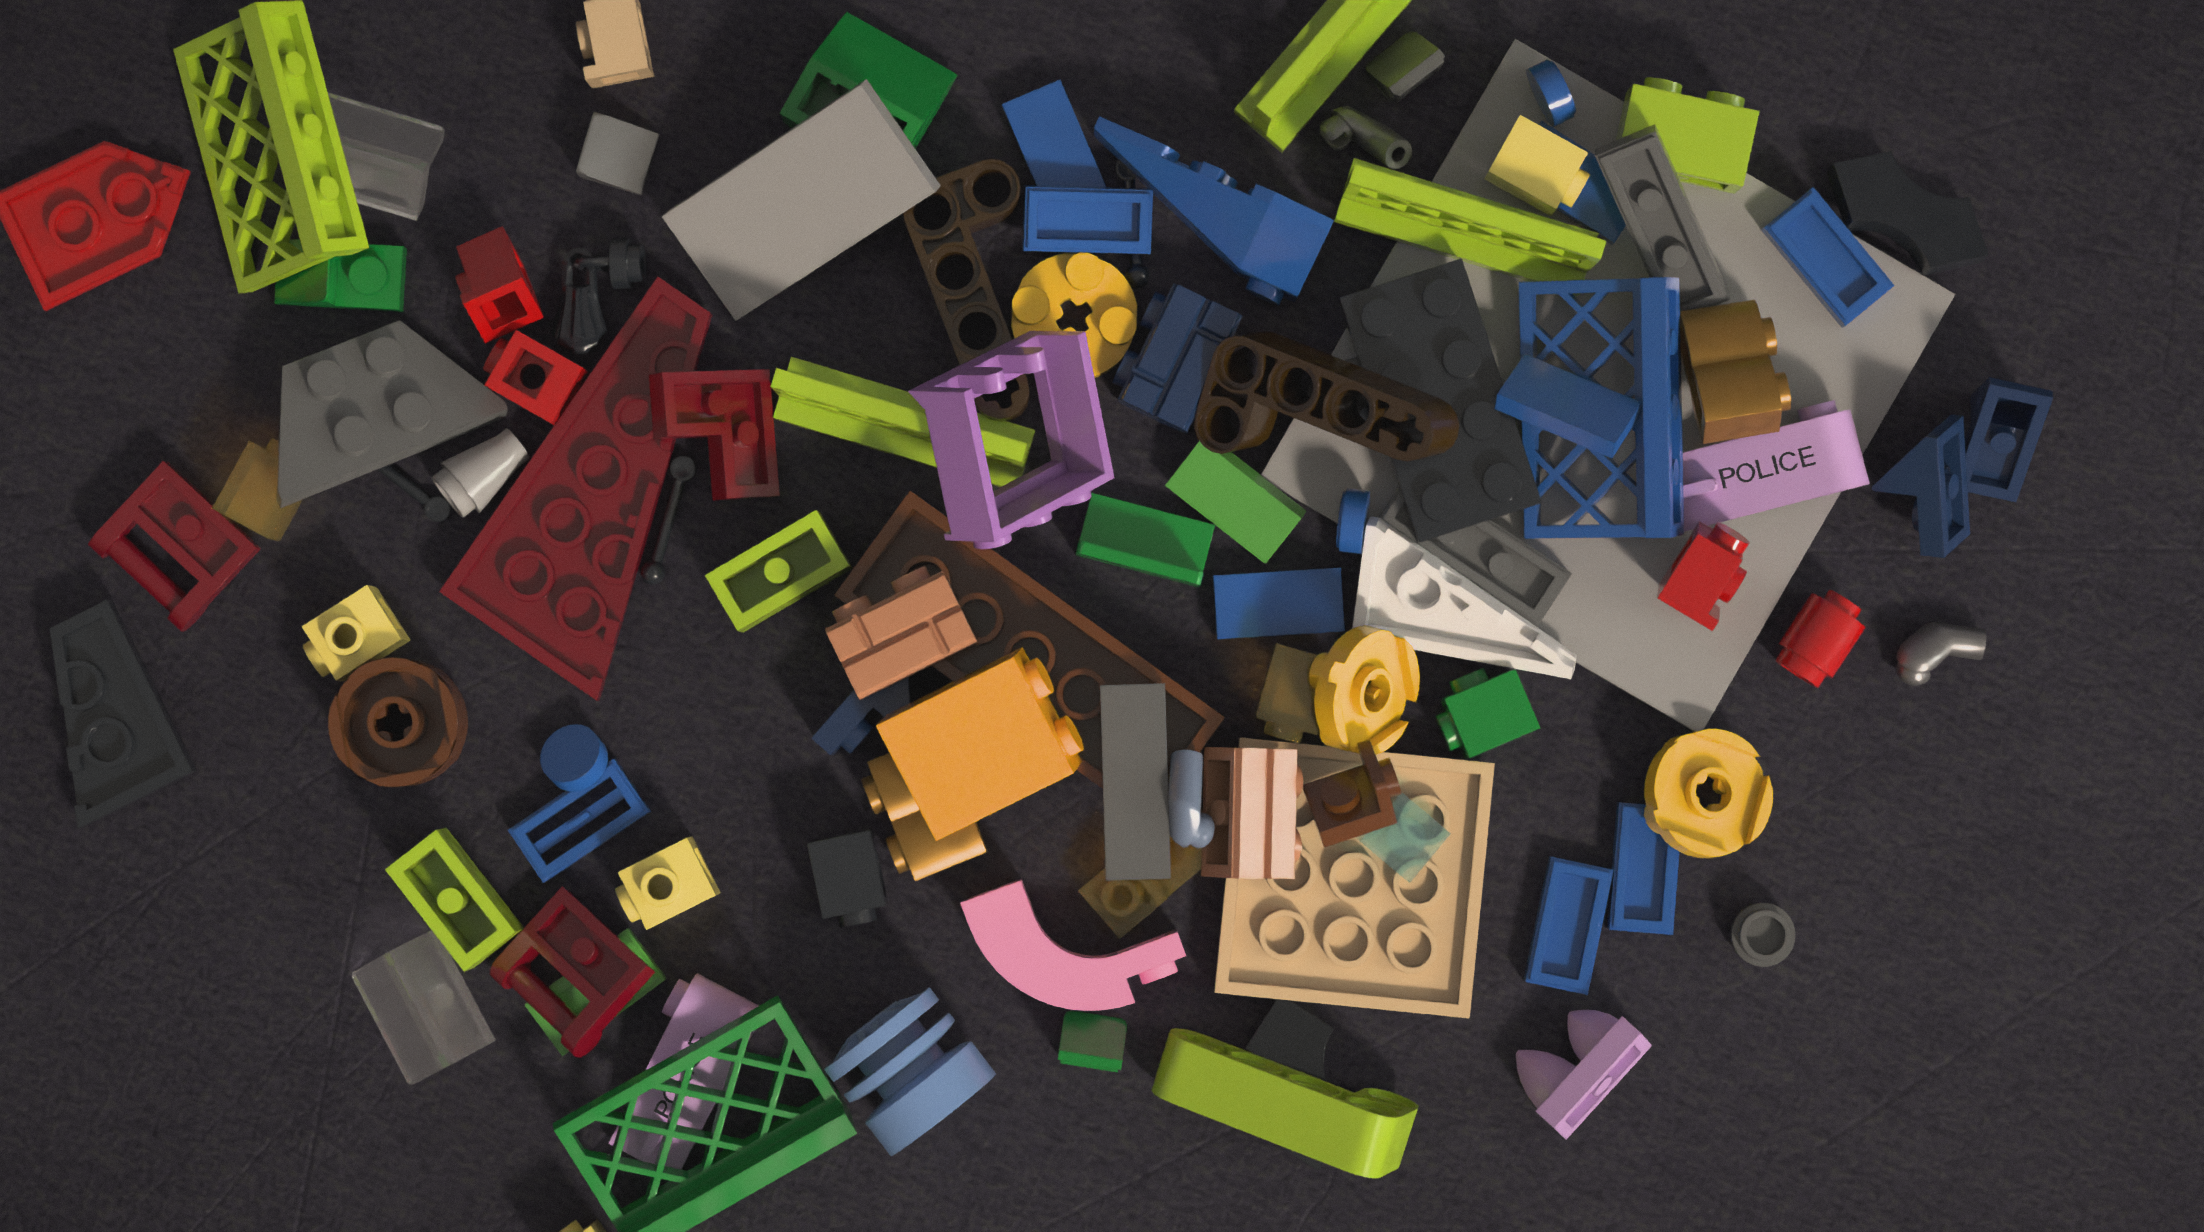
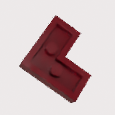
M770 369L660 372L648 375L653 439L708 437L713 501L780 496Z

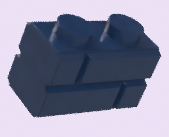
M1173 283L1167 296L1156 291L1140 323L1141 327L1150 331L1139 354L1128 349L1112 381L1113 384L1123 388L1118 397V402L1187 435L1196 415L1212 356L1217 346L1224 339L1235 335L1243 316Z

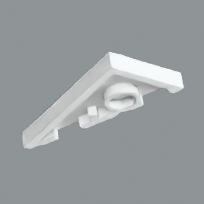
M1370 516L1365 529L1352 629L1363 625L1391 631L1394 636L1404 638L1414 650L1567 679L1572 678L1577 657L1575 653L1383 519Z

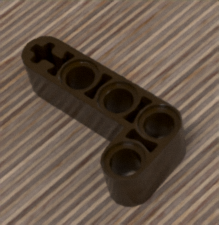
M995 159L982 160L936 178L941 186L935 193L921 202L926 199L936 198L948 204L951 209L950 218L940 229L927 230L917 224L914 216L921 202L903 213L905 224L959 365L1012 340L972 237V233L1001 223L1013 216L1020 204L1021 189L1019 177L1011 166L1004 161ZM994 175L1001 177L1007 181L1011 188L1008 199L1000 206H983L974 197L975 186L986 176ZM949 258H963L974 269L972 280L962 289H947L938 281V269ZM977 316L988 318L997 329L996 337L992 344L980 350L967 347L960 339V331L963 324L970 318ZM1022 374L1006 382V385L1017 383L1020 389L1011 394L1012 405L1010 407L1001 409L996 400L985 402L983 399L985 394L974 398L978 411L987 418L1000 422H1011L1020 417L1028 407L1030 398L1026 375Z
M1268 331L1229 337L1217 346L1209 366L1194 424L1197 438L1201 444L1211 452L1224 454L1261 445L1269 438L1277 414L1280 412L1394 459L1407 462L1445 453L1454 445L1459 433V421L1456 412L1450 404L1441 398ZM1249 349L1256 355L1258 362L1255 376L1250 372L1246 363ZM1304 370L1308 372L1313 382V393L1310 398L1306 396L1301 385V376ZM1359 393H1362L1368 400L1370 410L1367 420H1364L1357 410L1356 402ZM1231 409L1235 411L1240 421L1238 435L1230 428L1229 413ZM1416 418L1415 426L1407 422L1396 425L1397 422Z

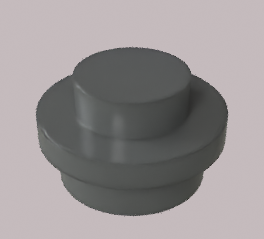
M1755 903L1742 909L1735 917L1730 933L1732 946L1738 956L1745 962L1759 967H1769L1783 961L1792 951L1796 936L1795 927L1790 916L1780 907L1769 903Z

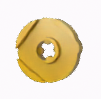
M1063 253L1047 258L1034 266L1024 276L1012 299L1011 327L1014 339L1029 331H1062L1056 322L1063 316V310L1060 305L1068 300H1071L1076 306L1086 303L1091 308L1092 313L1085 318L1086 325L1088 326L1085 332L1094 377H1099L1121 362L1136 333L1137 303L1133 290L1118 269L1090 253ZM1069 327V328H1066V329L1063 330V331H1076V330H1075L1074 328H1072V327Z
M1367 625L1358 626L1343 634L1331 647L1329 653H1321L1314 659L1310 667L1309 681L1312 688L1315 689V716L1322 742L1326 746L1360 754L1357 743L1370 739L1374 752L1377 755L1389 749L1401 737L1409 722L1399 719L1404 711L1406 700L1417 701L1420 685L1419 665L1415 651L1404 638L1396 637L1388 630Z
M1704 729L1670 738L1663 748L1657 752L1647 771L1644 787L1646 802L1644 817L1646 824L1652 831L1660 834L1664 841L1672 848L1685 855L1696 858H1714L1730 854L1740 849L1743 845L1750 844L1765 828L1773 803V788L1769 775L1763 776L1762 768L1755 759L1759 755L1753 746L1732 732L1721 729ZM1708 776L1714 780L1713 790L1721 794V801L1719 804H1710L1705 809L1700 805L1699 798L1696 796L1697 784H1703Z

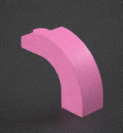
M1022 878L960 902L977 945L994 969L1020 991L1039 1001L1061 1008L1099 1011L1133 1004L1135 1000L1127 978L1139 974L1142 984L1156 981L1178 972L1174 960L1186 956L1176 929L1109 954L1084 955L1070 951L1051 939L1039 924Z

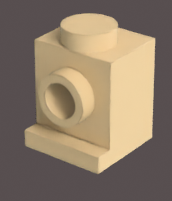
M585 0L583 3L587 20L577 21L576 28L583 59L594 58L595 65L583 67L585 80L593 89L654 77L639 0Z

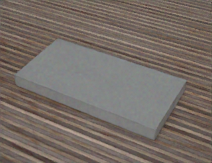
M866 79L669 209L662 218L736 321L929 197L941 185Z

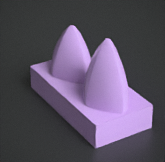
M1576 1010L1568 1013L1567 1028L1569 1040L1574 1053L1581 1061L1577 1066H1574L1564 1058L1544 1051L1518 1050L1516 1052L1519 1078L1527 1096L1536 1106V1112L1566 1140L1652 1046L1641 1032L1623 1016L1617 1019L1610 1014L1596 1010Z

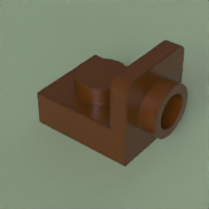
M1370 739L1357 743L1363 765L1303 785L1306 802L1324 848L1397 823L1391 798L1402 794L1390 758L1378 761Z

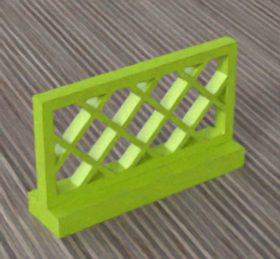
M303 0L254 2L239 10V18L173 49L238 293L254 292L333 257L353 255L369 248ZM245 39L247 40L253 68L240 59ZM206 53L219 61L212 86L205 82L199 59L200 56ZM234 74L248 83L241 107L227 99ZM262 100L270 126L269 129L256 120ZM222 114L235 123L228 148L222 144L218 130ZM251 135L264 144L257 169L244 160ZM278 161L286 190L272 181ZM238 176L252 184L245 208L238 205L234 190ZM267 196L281 206L274 230L260 221ZM295 223L303 252L289 243ZM255 237L268 246L262 268L258 272H256L251 254Z
M1327 0L1237 105L1234 113L1283 153L1412 0Z
M1356 158L1352 161L1334 222L1456 260L1462 258L1463 262L1528 282L1585 280L1586 273L1601 260L1606 245V240L1597 238L1599 234L1597 232ZM1574 293L1573 295L1578 297L1580 293Z
M791 357L787 371L776 368L771 383V388L779 395L773 415L774 419L937 468L925 409L909 392ZM977 413L992 485L1002 487L1023 475L1036 431L1007 421L991 420L983 414Z

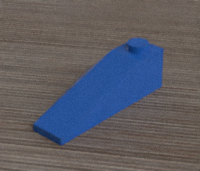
M1099 117L1094 127V136L1118 160H1121L1147 188H1151L1153 194L1238 276L1249 280L1245 287L1247 292L1277 306L1280 305L1283 297L1292 302L1296 301L1334 222L1333 219L1258 184L1254 188H1250L1248 194L1236 189L1238 181L1227 175L1223 169L1205 161L1202 163L1192 160L1190 166L1178 161L1180 154L1171 147L1103 117Z

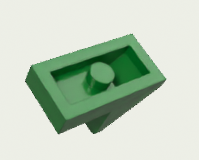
M300 239L289 240V243L303 252ZM369 244V248L353 255L336 256L277 281L275 284L274 304L403 312L407 248L404 246Z

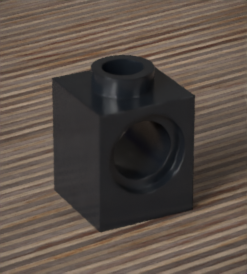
M873 829L807 843L822 918L826 919L837 916L840 928L877 920L875 908L886 906L888 898Z

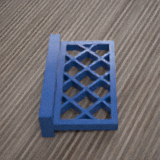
M1653 277L1519 282L1520 360L1524 354L1546 362L1555 353L1577 376L1601 385L1593 376L1617 351L1634 367V385L1624 395L1642 402L1639 418L1632 428L1635 432L1636 449L1620 466L1612 458L1577 444L1556 467L1539 450V433L1543 429L1522 421V443L1540 498L1557 481L1581 505L1564 525H1541V504L1524 509V539L1672 538L1684 535L1679 278ZM1610 292H1632L1633 320L1616 337L1592 311ZM1574 293H1595L1585 305L1573 295ZM1559 294L1577 312L1554 338L1537 323L1536 295ZM1584 320L1609 343L1586 370L1561 346ZM1632 334L1634 353L1624 345ZM1537 337L1546 345L1538 355ZM1586 449L1612 472L1589 498L1563 474ZM1635 462L1636 481L1626 473ZM1540 465L1549 473L1541 484ZM1618 480L1637 497V524H1614L1596 506ZM1589 513L1599 524L1578 523Z

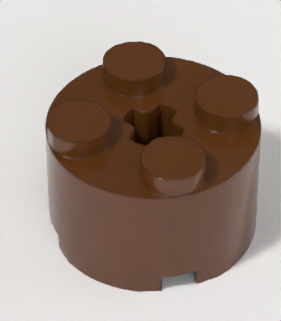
M382 658L358 667L340 687L333 699L328 715L329 736L338 758L359 777L385 787L418 785L441 775L459 758L468 729V715L463 696L449 676L443 670L431 664L406 658ZM396 705H398L401 713L411 714L412 726L404 729V738L402 740L397 731H387L385 726L386 719L395 716Z

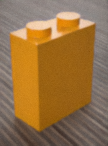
M1023 647L887 714L876 725L936 841L1073 774L1082 762L1078 753L1084 750V746L1077 728L1067 715L1059 718L1048 697L1049 694L1054 692L1048 672L1037 657L1029 660Z

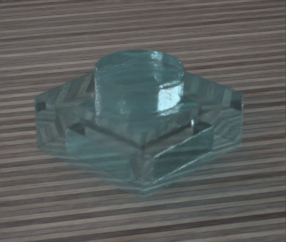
M1402 793L1392 801L1397 823L1364 834L1359 841L1410 883L1451 833Z

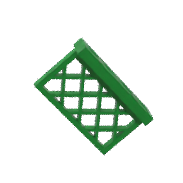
M778 995L553 1123L554 1132L618 1232H685L857 1134L849 1107L839 1091L833 1087ZM775 1019L785 1035L779 1059L746 1052L751 1032ZM737 1041L735 1049L726 1047ZM793 1049L802 1064L789 1061ZM708 1056L731 1061L723 1091L689 1083L694 1064ZM741 1064L775 1071L767 1100L733 1093ZM681 1072L679 1081L670 1079ZM785 1074L812 1079L821 1094L801 1107L777 1103ZM650 1089L675 1093L667 1122L633 1115L638 1096ZM685 1096L719 1103L711 1132L677 1125ZM625 1104L623 1113L613 1111ZM729 1106L763 1113L757 1132L744 1139L722 1135L721 1132ZM773 1115L781 1117L771 1123ZM594 1121L619 1126L611 1154L584 1149L575 1132ZM629 1128L663 1135L655 1164L621 1157ZM678 1138L706 1144L702 1163L688 1171L665 1166L672 1139ZM717 1147L725 1149L715 1155ZM595 1165L607 1167L604 1179ZM616 1170L650 1176L646 1195L621 1208L611 1192ZM661 1179L669 1181L659 1187Z

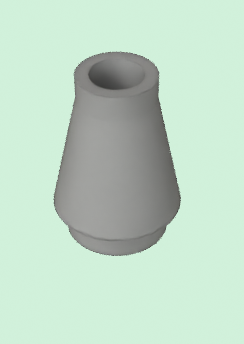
M506 428L497 436L440 462L443 469L431 478L447 502L463 518L474 509L480 513L515 471L530 459V456L514 434Z

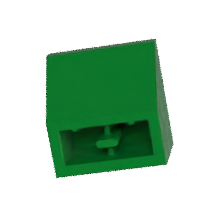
M846 12L809 60L779 114L784 124L793 128L867 79L916 149L956 80L957 74Z

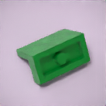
M1095 493L1091 494L1092 497L1090 498L1078 542L1076 556L1195 587L1201 585L1203 570L1215 528L1214 524Z

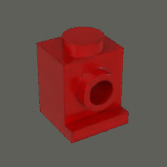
M503 226L456 246L465 272L455 276L461 291L460 297L485 343L544 318L526 268Z
M515 330L510 341L503 337L498 340L483 368L485 372L490 374L484 386L553 425L561 417L590 373L583 367L518 330ZM531 366H540L545 372L544 383L536 389L527 388L523 382L524 372Z
M1699 521L1660 581L1657 598L1713 632L1720 617V607L1715 604L1716 601L1720 599L1727 604L1735 595L1746 576L1747 570L1739 565L1743 561V553L1750 542L1727 525L1717 522L1712 529Z

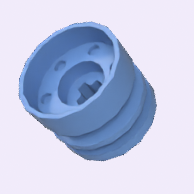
M930 987L917 995L895 1001L849 1036L834 1060L824 1068L833 1082L855 1066H858L865 1076L844 1093L849 1103L859 1100L875 1090L880 1094L883 1101L870 1114L865 1123L890 1156L895 1155L934 1127L996 1075L995 1071L971 1041L959 1044L945 1053L937 1045V1042L955 1021L949 1012L926 1029L917 1019L939 1001Z

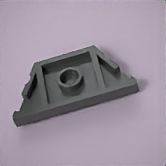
M400 320L282 366L280 384L279 458L276 501L280 508L298 502L506 418L508 408L503 399Z

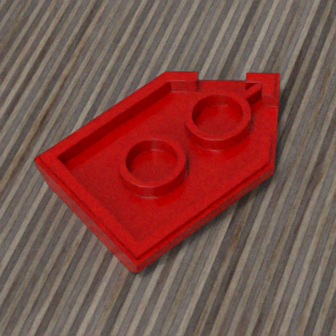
M103 141L0 190V220L43 310H50L160 257L191 171Z

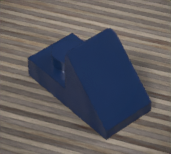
M1989 377L1971 394V425L1965 439L1969 493L2017 502L2053 400V391Z
M1951 414L1872 486V490L1877 492L1917 496L1912 510V523L1914 529L1919 532L1920 555L1945 558L1970 535L1963 415Z
M911 676L862 700H859L855 690H853L811 739L829 755H834L841 746L851 754L876 726L867 718L874 709L885 717L887 714L912 702Z

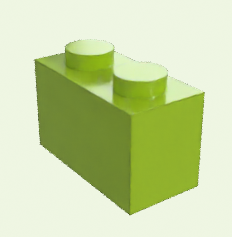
M1647 77L1644 80L1643 86L1633 84L1625 95L1616 140L1655 124L1680 182L1733 194L1744 186L1759 111L1744 108L1745 99L1730 93L1708 91L1706 99L1681 94L1683 86L1670 80Z
M815 510L709 572L705 577L737 631L744 633L851 570L853 567L822 514Z
M447 828L435 830L385 869L464 972L475 968L524 929L523 925Z

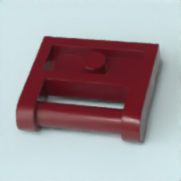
M162 461L94 534L88 543V546L102 559L110 556L170 612L167 619L181 632L187 630L200 618L208 605L261 549L166 461ZM136 524L199 581L188 594L127 538L130 530Z
M563 886L496 958L490 968V976L503 989L513 988L562 1035L561 1044L577 1058L586 1055L598 1044L602 1037V1030L655 973L647 963ZM539 954L590 1001L578 1015L530 970L531 962Z

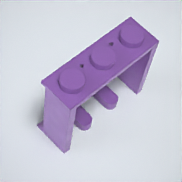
M1029 331L908 391L925 409L950 531L944 534L945 540L972 541L976 549H991L1003 546L1012 540L1011 533L1023 527L1037 526L1052 519V511L1061 506L1075 505L1089 500L1092 497L1091 490L1114 478L1085 331ZM1034 373L1051 461L993 491L974 398L982 394L1003 391L1007 388L1006 382L1022 374Z

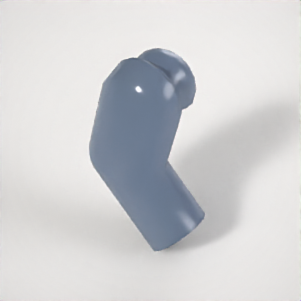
M1178 750L1173 752L1170 757L1168 788L1169 830L1173 841L1183 848L1189 845L1195 848L1207 846L1211 842L1215 831L1212 817L1206 813H1201L1203 755L1193 750Z

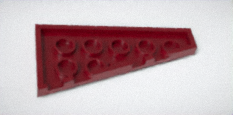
M659 277L651 285L439 591L596 701H600L676 441V438L653 439L648 375L660 372L696 371L712 318V314Z

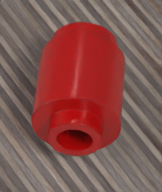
M1831 589L1828 590L1824 598L1811 593L1778 643L1783 649L1775 659V662L1808 684L1819 688L1826 676L1829 678L1834 677L1866 628L1856 620L1862 609Z

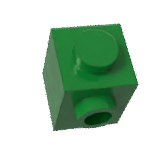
M1481 668L1450 681L1449 684L1453 694L1440 699L1445 712L1435 716L1449 751L1460 747L1464 758L1474 757L1540 729L1516 669H1511L1488 678L1485 668Z

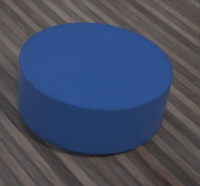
M1547 59L1526 69L1531 90L1548 123L1555 127L1574 118L1576 113L1575 104L1556 64Z
M1347 488L1346 491H1343L1336 537V547L1339 548L1340 552L1362 554L1365 529L1369 517L1370 490Z
M578 724L568 725L555 731L544 743L540 754V764L546 776L558 788L569 792L581 791L592 786L603 775L608 763V752L605 744L590 728Z

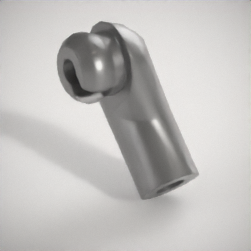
M1350 106L1332 110L1333 116L1324 120L1320 125V134L1332 149L1343 150L1353 141L1391 169H1400L1405 166L1412 155L1411 144L1405 138L1385 124Z
M1936 622L1923 625L1899 647L1896 655L1898 661L1896 673L1898 677L1906 684L1917 686L1926 683L1930 679V671L1936 668L1947 656L1982 660L1986 646V630Z

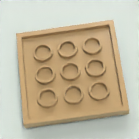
M1239 738L1238 748L1297 749V764L1302 770L1303 785L1363 765L1360 754L1329 746ZM1389 752L1377 754L1378 761L1390 758L1402 794L1391 798L1397 823L1325 848L1323 847L1302 788L1301 794L1296 799V829L1301 836L1302 850L1299 859L1295 863V879L1225 878L1214 993L1470 1018L1495 763Z

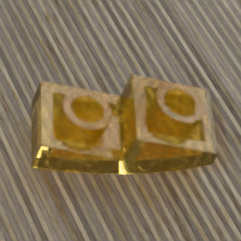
M1170 837L1171 879L1106 881V870L1104 867L1082 886L1078 892L1115 935L1121 939L1167 900L1173 892L1201 870L1202 848H1195L1192 845L1183 848Z

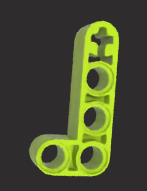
M1179 1028L1170 1030L1151 1090L1153 1094L1172 1104L1343 1171L1367 1178H1381L1399 1168L1419 1107L1415 1102L1406 1097L1382 1089L1364 1088L1358 1092H1352L1207 1035Z

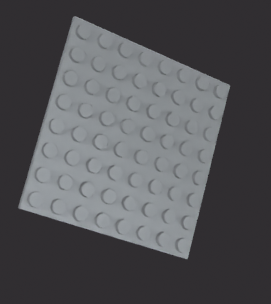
M1515 39L1432 182L1584 228L1558 210H1555L1553 215L1549 216L1484 179L1520 115L1536 124H1539L1542 120L1550 125L1534 97L1527 78L1526 69L1547 59L1549 61L1553 60ZM1553 61L1570 90L1576 108L1574 118L1553 128L1595 154L1596 148L1616 140L1624 102ZM1747 173L1744 186L1735 194L1681 182L1729 290L1730 300L1718 305L1755 300L1761 318H1772L1777 338V355L1770 356L1775 373L1785 372L1791 396V409L1782 411L1780 427L1800 422L1798 409L1835 400L1838 412L1851 410L1863 455L1955 294L1854 236L1895 286L1849 324L1841 328L1761 231L1763 227L1793 204L1794 200ZM1625 226L1613 245L1606 242L1601 260L1586 273L1585 280L1650 278L1627 226ZM1397 241L1371 287L1456 259ZM1463 262L1504 385L1520 361L1519 282L1528 281ZM1610 292L1592 311L1616 337L1633 320L1632 292ZM1580 293L1578 297H1575L1585 305L1595 293ZM1559 294L1536 295L1537 323L1554 338L1577 312ZM1586 320L1561 344L1585 370L1609 345ZM1347 328L1331 354L1342 360L1357 357ZM1632 334L1624 345L1634 353ZM1537 337L1538 355L1546 345ZM1616 351L1593 377L1602 386L1624 395L1634 385V367ZM1555 353L1546 360V363L1575 374ZM1681 360L1683 453L1725 442L1702 443L1693 410L1690 388ZM1514 417L1522 440V420ZM1295 418L1261 476L1283 493L1338 524L1342 494L1347 488L1370 490L1369 520L1370 516H1380L1399 487L1389 456ZM1632 429L1612 458L1619 466L1636 449L1635 432ZM1545 430L1539 433V450L1556 467L1577 445ZM1586 449L1563 474L1589 498L1612 472ZM1636 462L1626 472L1635 481ZM1540 465L1541 484L1549 473ZM1618 480L1596 506L1614 524H1637V497ZM1557 481L1541 497V525H1564L1581 507ZM1841 492L1720 522L1743 535L1750 544L1743 553V561L1739 565L1747 570L1743 582L1727 604L1720 599L1715 603L1720 607V617L1713 632L1657 598L1660 581L1693 530L1685 531L1684 535L1672 538L1524 539V509L1492 519L1491 521L1572 573L1538 625V628L1577 655V664L1696 732L1704 730ZM1587 513L1578 524L1599 523ZM1716 524L1709 525L1708 527L1713 529Z

